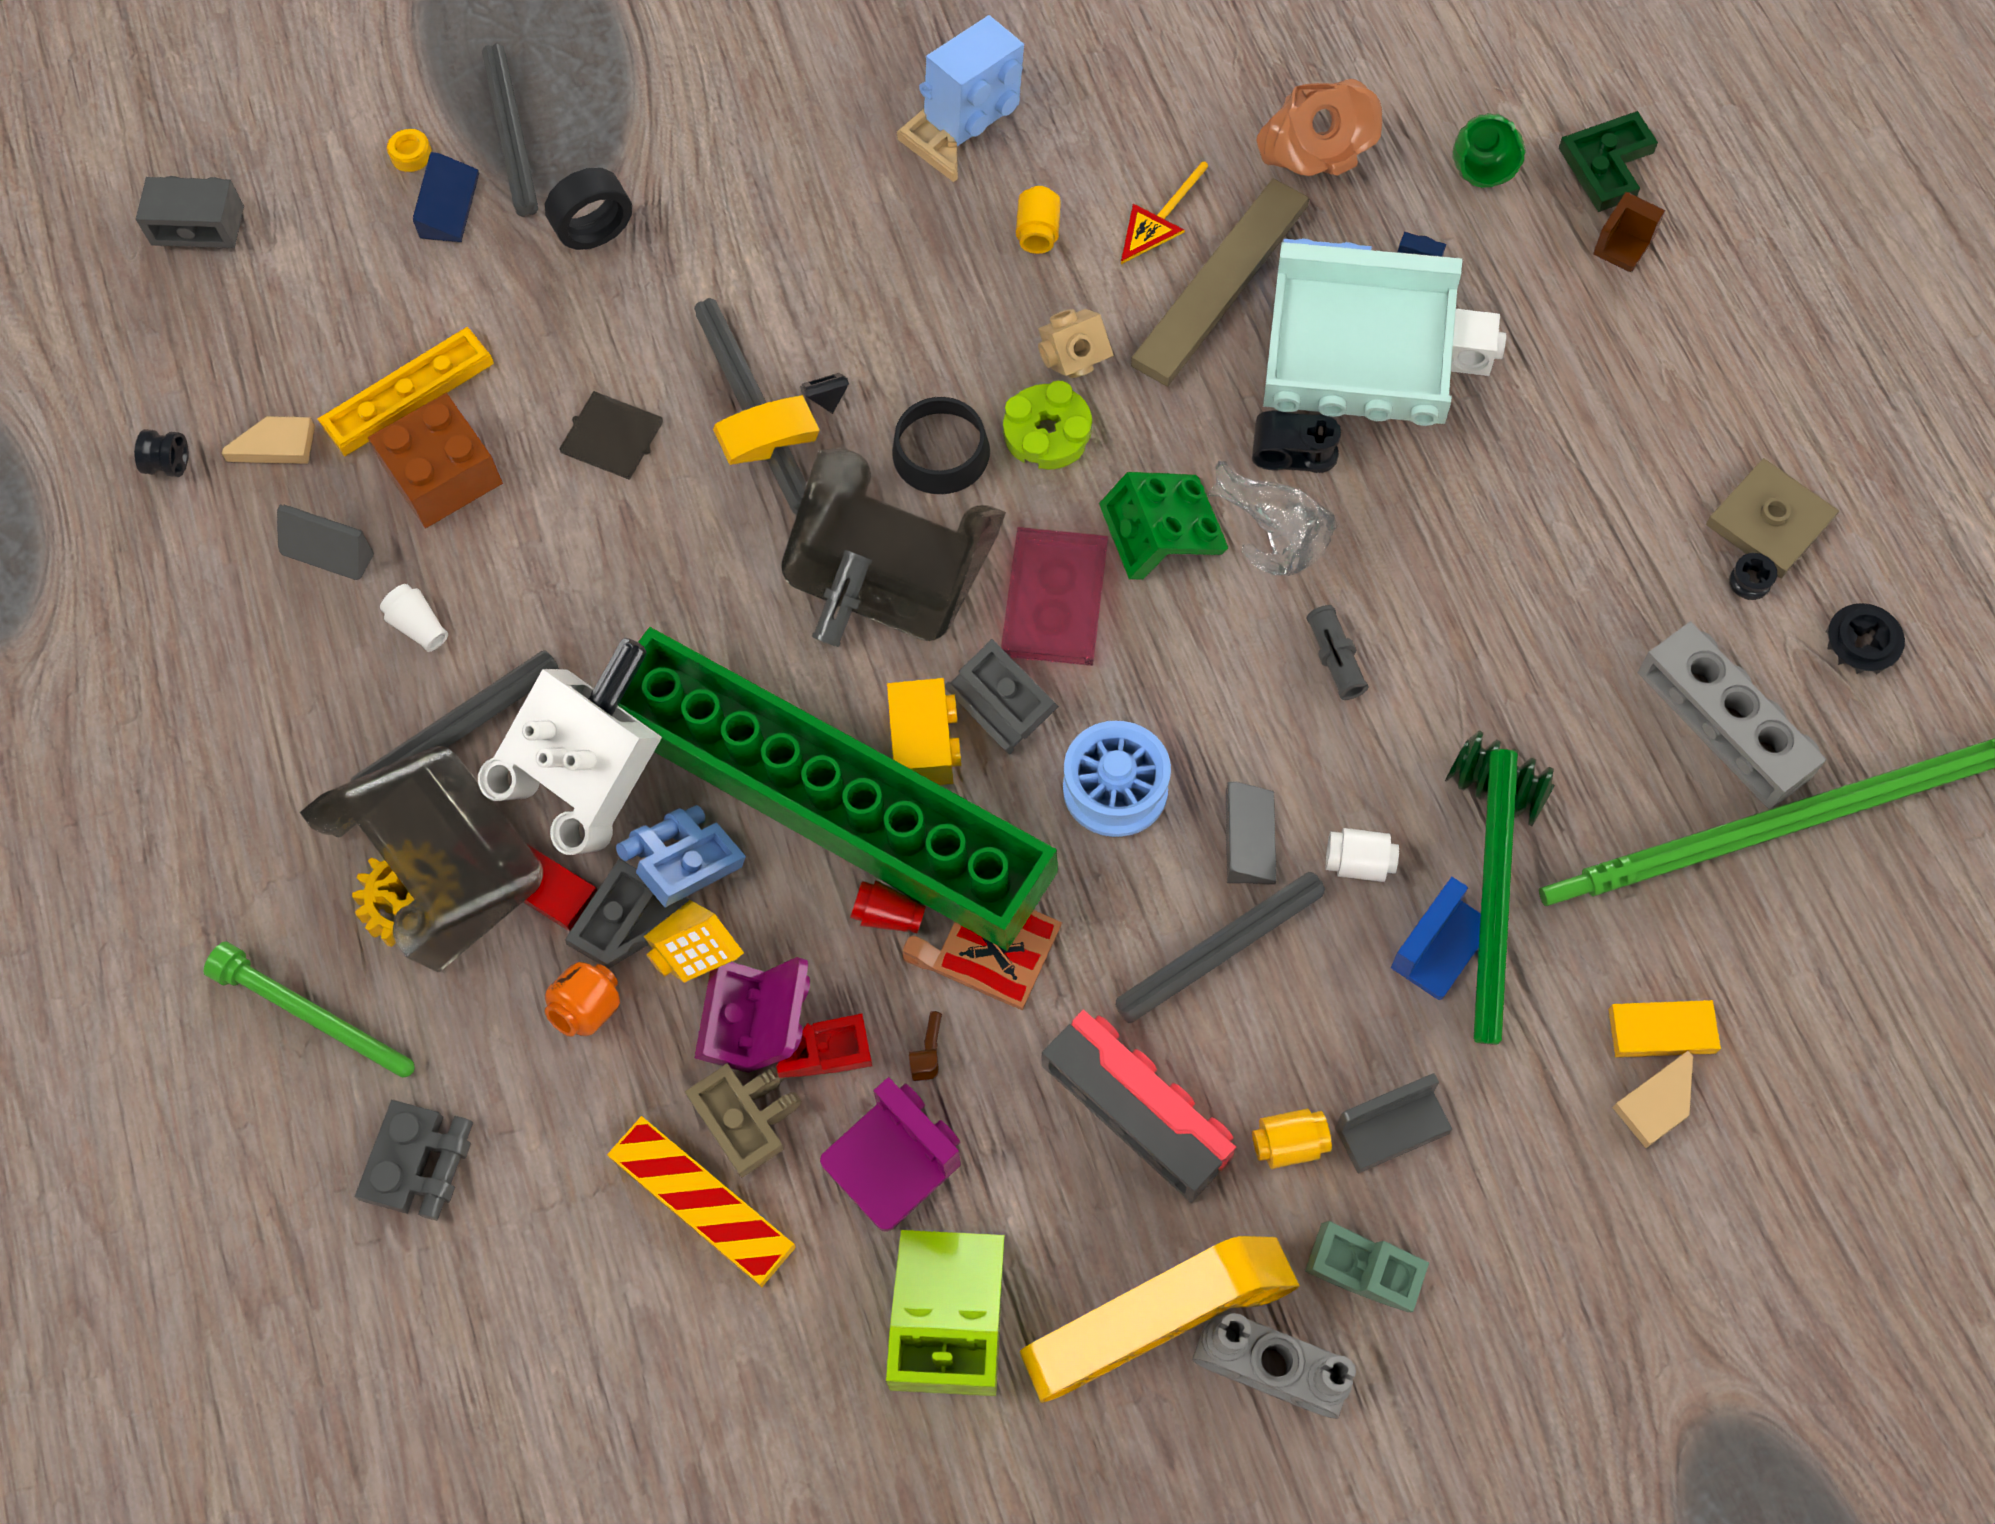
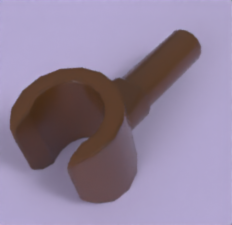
M930 1012L924 1040L925 1050L909 1052L913 1081L934 1079L939 1074L937 1040L942 1018L940 1012Z

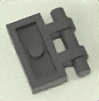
M391 1099L354 1197L365 1203L408 1214L414 1196H423L424 1199L418 1215L438 1221L444 1202L449 1203L455 1190V1186L451 1185L460 1158L465 1159L470 1149L471 1142L467 1141L473 1122L463 1117L454 1116L448 1134H440L438 1131L444 1117L439 1112ZM431 1151L440 1153L432 1177H422Z

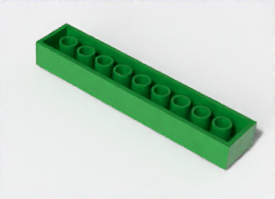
M652 627L647 629L638 641V643L644 646L647 655L618 706L662 737L654 751L655 753L1008 951L1058 873L1056 848Z

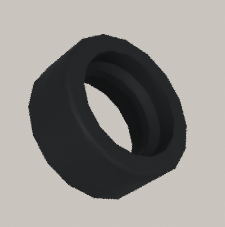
M586 168L571 173L560 180L549 192L544 204L545 216L564 246L575 250L592 249L609 242L622 232L632 216V202L615 174L604 168ZM605 200L590 214L579 218H572L589 203Z

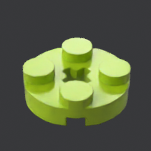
M1059 380L1053 381L1050 384H1038L1028 387L1008 399L1003 419V436L1008 450L1016 459L1025 463L1026 459L1029 462L1038 463V468L1051 470L1072 464L1084 453L1085 445L1091 438L1092 415L1086 401L1072 390L1070 384ZM1043 420L1056 422L1055 431L1052 433H1048L1045 428L1037 429L1036 426L1040 425V421Z

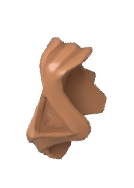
M1348 79L1333 84L1311 83L1296 86L1292 93L1285 98L1283 107L1262 127L1257 135L1256 141L1261 158L1267 165L1288 168L1300 175L1312 176L1323 172L1338 176L1356 167L1358 163L1357 155L1377 144L1382 131V106L1377 95L1356 79ZM1326 109L1332 118L1331 126L1326 132L1316 133L1313 128L1314 116L1318 111Z

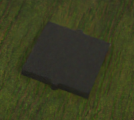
M593 391L579 416L572 418L573 426L559 450L561 454L630 480L644 454L647 455L651 452L650 444L661 427L663 419L661 416Z

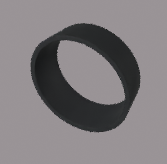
M950 397L927 398L913 404L900 417L894 434L892 459L900 477L913 488L930 494L958 492L977 481L987 467L990 457V446L984 425L976 411L966 403ZM932 414H952L962 417L972 423L980 432L979 445L971 458L962 465L948 470H930L916 465L904 454L899 439L909 425L922 417Z

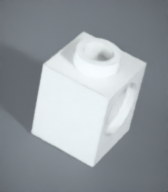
M1456 309L1451 362L1452 372L1490 375L1494 359L1502 360L1505 350L1506 333L1499 332L1500 314Z

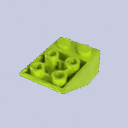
M901 1230L886 1382L890 1391L996 1396L1005 1235Z

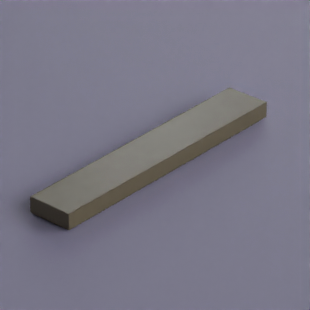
M1273 178L1131 357V366L1168 387L1306 210L1309 197Z

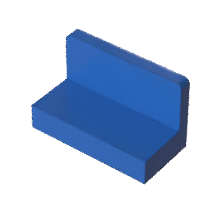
M1452 876L1401 946L1391 966V969L1437 1000L1444 998L1479 948L1481 913L1462 901L1468 887Z

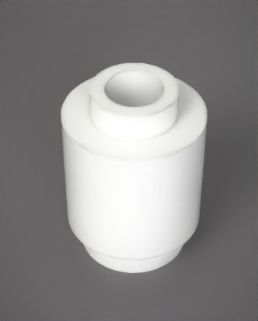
M1343 828L1342 833L1330 831L1326 853V870L1337 871L1338 877L1385 882L1387 873H1396L1399 845L1391 844V835L1389 833Z

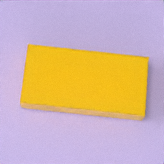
M1713 1000L1612 1004L1608 1009L1615 1058L1683 1055L1687 1051L1692 1055L1716 1054L1721 1049Z

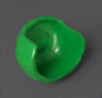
M1487 113L1470 119L1461 128L1455 139L1452 158L1459 171V175L1464 180L1468 181L1472 186L1488 188L1504 184L1515 177L1519 168L1524 163L1526 148L1522 135L1515 128V124L1497 113Z

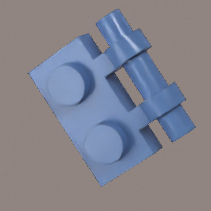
M698 805L685 811L678 808L666 814L664 821L650 828L646 825L631 831L628 839L616 845L617 853L623 861H628L636 856L644 858L639 861L636 874L665 908L742 868L746 858L744 853L717 822L702 830L699 828L698 825L705 821V814ZM672 838L680 840L668 847L664 845V842Z

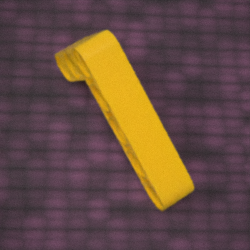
M1233 1237L1206 1249L1021 1349L1019 1353L1041 1403L1072 1392L1230 1308L1263 1306L1292 1293L1300 1285L1277 1237Z

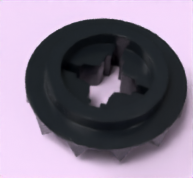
M1857 603L1840 609L1833 616L1826 630L1829 638L1827 649L1833 650L1838 656V665L1846 663L1855 668L1856 674L1863 671H1873L1877 675L1890 666L1893 667L1901 657L1905 647L1904 632L1899 622L1889 612L1872 604ZM1872 630L1875 631L1870 645H1864L1862 648L1854 646L1858 636L1861 637L1866 633L1869 634Z

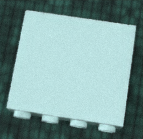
M1281 242L1263 406L1274 407L1281 412H1295L1297 410L1315 411L1330 417L1346 414L1365 416L1373 421H1386L1388 419L1407 420L1422 426H1429L1435 423L1445 424L1452 396H1449L1457 288L1461 277L1462 259Z

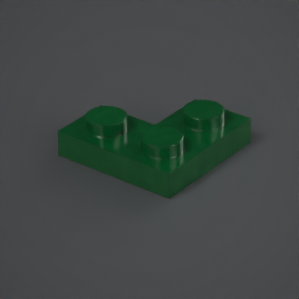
M1635 111L1562 137L1559 150L1596 210L1601 212L1617 206L1625 192L1638 196L1640 187L1625 163L1653 154L1658 141L1640 113Z

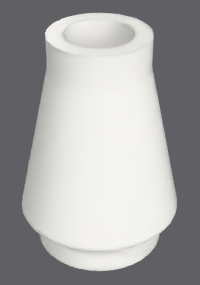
M402 584L389 592L381 602L380 610L385 614L384 620L419 643L427 652L436 650L447 639L448 632L441 626L419 589H412L408 584Z

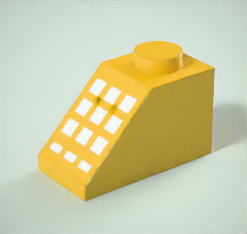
M691 900L643 936L652 947V950L646 955L660 974L666 977L671 973L683 983L732 962L744 954L716 914Z

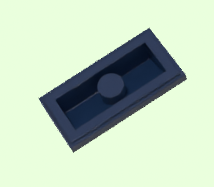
M430 153L413 214V223L420 239L462 242L479 177L478 169L443 154Z

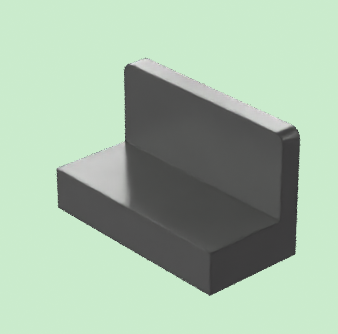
M1435 1073L1348 1109L1341 1114L1335 1129L1358 1174L1450 1134L1452 1127L1434 1094L1439 1084Z

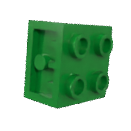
M1127 472L1099 502L1129 579L1143 580L1168 554L1222 555L1228 549L1220 525L1197 475Z

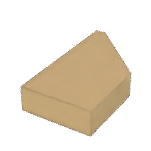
M923 109L897 131L898 140L954 182L958 179L957 142L944 129L940 131L926 119L927 115Z
M266 416L226 445L222 450V455L227 462L308 464L315 425L311 417Z
M1689 1051L1612 1107L1645 1148H1648L1690 1115L1693 1056Z

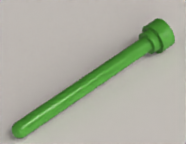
M227 941L222 942L208 956L203 972L205 976L223 986L227 984L233 986L243 985L400 1077H408L414 1072L415 1065L410 1058L250 967L251 962L246 958V953Z

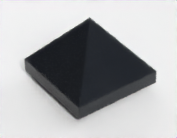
M836 373L802 383L800 389L801 393L833 414L849 382L846 376Z

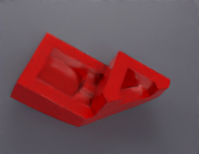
M863 1014L816 1022L812 1025L807 1023L802 1030V1038L797 1050L789 1058L781 1060L776 1066L779 1078L821 1075L871 1067L872 1060Z

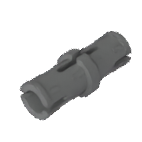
M844 550V556L831 589L827 587L825 589L823 597H826L827 600L815 632L812 634L813 638L839 647L841 644L840 641L853 608L858 610L861 601L857 597L868 567L872 563L871 559ZM848 578H850V582L846 590V593L843 597V600L841 602L840 609L838 611L836 619H834V614L841 600Z
M1325 605L1314 609L1307 615L1306 619L1311 625L1319 644L1318 656L1322 665L1328 666L1342 700H1350L1361 696L1368 690L1369 686L1364 680L1354 657L1357 650L1353 640L1346 638L1336 616V610L1332 605Z

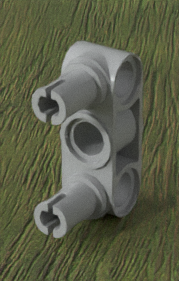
M1224 1311L1205 1321L1192 1358L1193 1362L1207 1370L1308 1411L1338 1419L1344 1400L1352 1390V1379L1356 1374L1355 1365L1345 1356L1336 1355L1249 1320L1241 1314ZM1274 1350L1282 1355L1286 1363V1371L1283 1376H1272L1265 1371L1261 1362L1263 1351Z

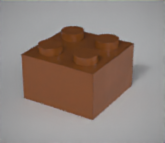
M447 392L368 437L381 465L425 529L503 484L491 454Z

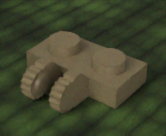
M727 1063L685 1091L688 1099L741 1178L784 1150L782 1143L770 1125L780 1122L796 1111L802 1104L797 1093L790 1092L762 1111L757 1108L753 1100L761 1098L774 1090L785 1079L779 1078L777 1067L769 1069L743 1086Z

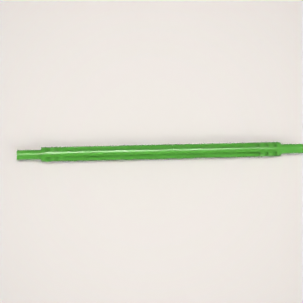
M1995 738L1584 868L1581 875L1539 888L1540 899L1544 906H1549L1587 893L1594 897L1995 769Z

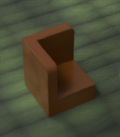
M1625 192L1603 226L1593 255L1628 272H1632L1655 238L1666 210L1629 192Z

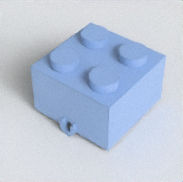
M988 15L926 56L925 82L919 85L920 92L925 97L924 113L926 114V119L940 131L944 129L954 138L957 146H959L972 136L980 135L987 126L1000 117L1011 114L1020 101L1024 43Z

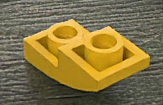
M803 395L768 402L741 411L715 423L713 431L729 465L770 459L775 447L814 442L820 429Z

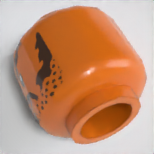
M577 962L570 965L546 990L545 1001L547 1006L544 1010L546 1017L564 1035L572 1037L575 1034L580 1036L594 1034L619 1007V993L615 988L618 985V981L615 975L601 964L593 966L588 963Z

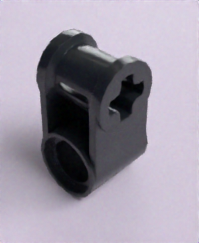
M1278 410L1262 412L1256 418L1252 461L1256 466L1266 470L1284 469L1314 473L1327 472L1337 464L1339 458L1337 445L1341 438L1340 425L1332 417L1323 414H1294ZM1320 426L1323 427V435H1318ZM1316 453H1321L1320 461H1316Z

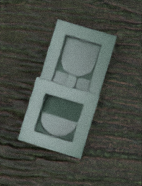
M1331 1221L1321 1223L1305 1272L1373 1301L1405 1312H1413L1429 1262L1388 1242H1372Z

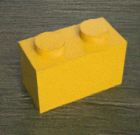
M944 678L887 683L893 760L939 785L954 784L952 767L962 766L959 738H949L948 724L958 723L955 694L945 695Z

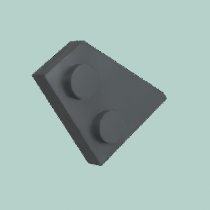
M618 859L565 939L566 945L608 969L648 946L649 944L643 936L689 901L685 897L665 908L636 874L637 869L621 859Z

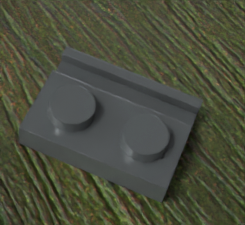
M993 639L958 671L960 674L951 683L947 682L945 684V689L951 695L955 694V699L1009 755L1022 739H1026L1059 707Z

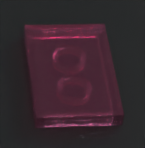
M1017 527L1001 648L1010 657L1094 665L1108 536Z

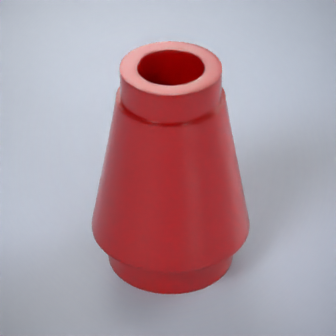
M876 879L874 884L862 880L850 918L862 921L860 926L903 932L909 931L917 934L926 906L917 903V901Z

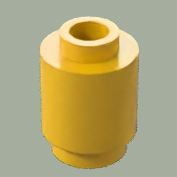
M1045 186L1031 187L1023 191L1018 197L1016 237L1023 250L1034 254L1050 251L1059 237L1061 199L1057 193Z
M1306 1108L1259 1119V1129L1252 1130V1141L1258 1161L1266 1160L1270 1169L1318 1160L1321 1157V1153L1330 1152L1332 1149L1328 1123L1322 1111L1311 1113Z

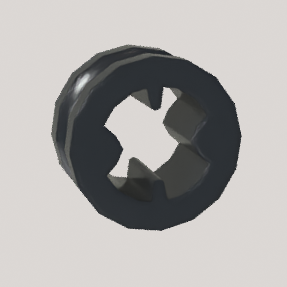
M1748 553L1738 559L1729 576V584L1739 597L1746 600L1761 599L1768 594L1771 586L1775 583L1777 568L1768 556L1761 553ZM1748 570L1757 572L1758 583L1750 581V574L1747 573Z

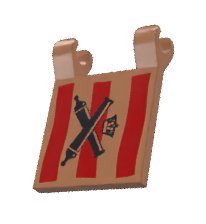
M1033 910L1008 951L954 922L941 951L917 936H910L903 947V960L922 969L934 971L994 999L1023 1010L1062 922Z

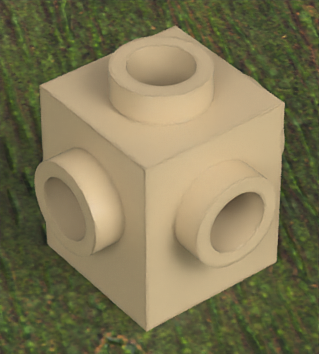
M1074 309L1059 312L1050 317V324L1038 328L1042 342L1038 343V349L1047 368L1051 367L1052 370L1062 375H1068L1069 378L1086 375L1094 370L1093 364L1114 356L1101 315L1091 310L1083 309L1075 312Z

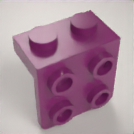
M795 957L765 972L734 962H729L711 970L694 1058L721 1066L728 1063L731 1069L746 1073L789 1058L797 1050L802 1038V1025L799 1023L802 1003L805 1001L810 989V977L807 975L808 961Z
M889 1077L873 1090L877 1104L820 1157L822 1168L866 1216L884 1232L891 1231L961 1166L959 1150L956 1148L960 1144V1140L942 1120L933 1124L921 1111L925 1104L918 1094L906 1083L899 1088Z

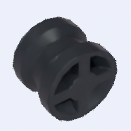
M142 430L137 436L134 450L138 471L149 475L163 471L170 477L182 476L188 463V444L184 434L169 432L166 435H159L155 430Z

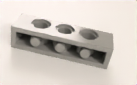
M1691 621L1649 651L1637 672L1769 810L1775 808L1810 781L1827 760L1820 753V749L1815 741L1809 736L1801 734L1786 718L1782 708L1776 702L1767 699L1752 684L1747 672L1741 667L1734 665L1718 649L1715 640L1708 633L1700 631ZM1692 674L1703 676L1708 683L1698 681ZM1726 708L1735 709L1742 718L1732 716ZM1759 742L1771 745L1776 753L1766 751Z

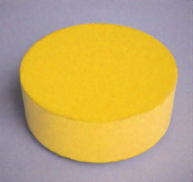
M416 129L400 130L392 135L387 143V152L392 164L398 170L404 172H414L424 168L432 152L426 135Z

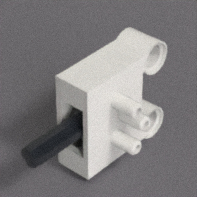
M624 638L620 641L595 688H592L567 669H542L494 758L486 761L481 766L478 774V785L481 792L493 801L526 799L534 795L541 783L574 807L573 811L559 814L554 819L550 829L553 845L559 852L566 855L597 852L604 849L610 843L613 835L612 824L662 738L618 706L647 655L643 645L629 638ZM508 771H510L512 776L511 786H509L507 781ZM580 822L585 829L584 840L579 835Z

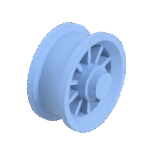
M1106 721L1085 729L1072 741L1064 760L1063 796L1069 812L1083 827L1104 836L1123 837L1145 830L1159 818L1167 802L1171 764L1167 750L1152 732L1135 723Z

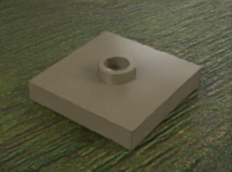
M1763 458L1714 511L1706 525L1746 554L1761 553L1768 556L1777 568V576L1782 579L1835 519L1839 510Z

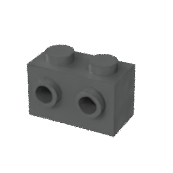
M176 176L146 177L136 221L151 245L235 248L244 205L231 179L217 177L207 179L180 178Z

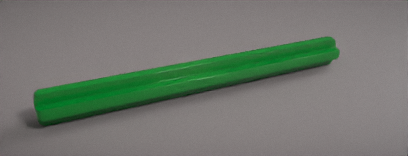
M1509 749L1492 750L1489 762L1473 1037L1475 1042L1487 1045H1497L1501 1042L1503 1028L1518 760L1517 752Z

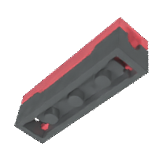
M1083 1009L1073 1019L1072 1024H1069L1042 1051V1067L1192 1203L1215 1179L1220 1170L1222 1171L1233 1159L1236 1146L1231 1143L1233 1140L1232 1134L1215 1118L1211 1117L1207 1121L1193 1108L1195 1105L1194 1100L1182 1087L1175 1083L1168 1086L1155 1074L1157 1071L1156 1066L1144 1053L1138 1049L1131 1053L1117 1040L1120 1037L1119 1033L1105 1018L1098 1015L1094 1019Z

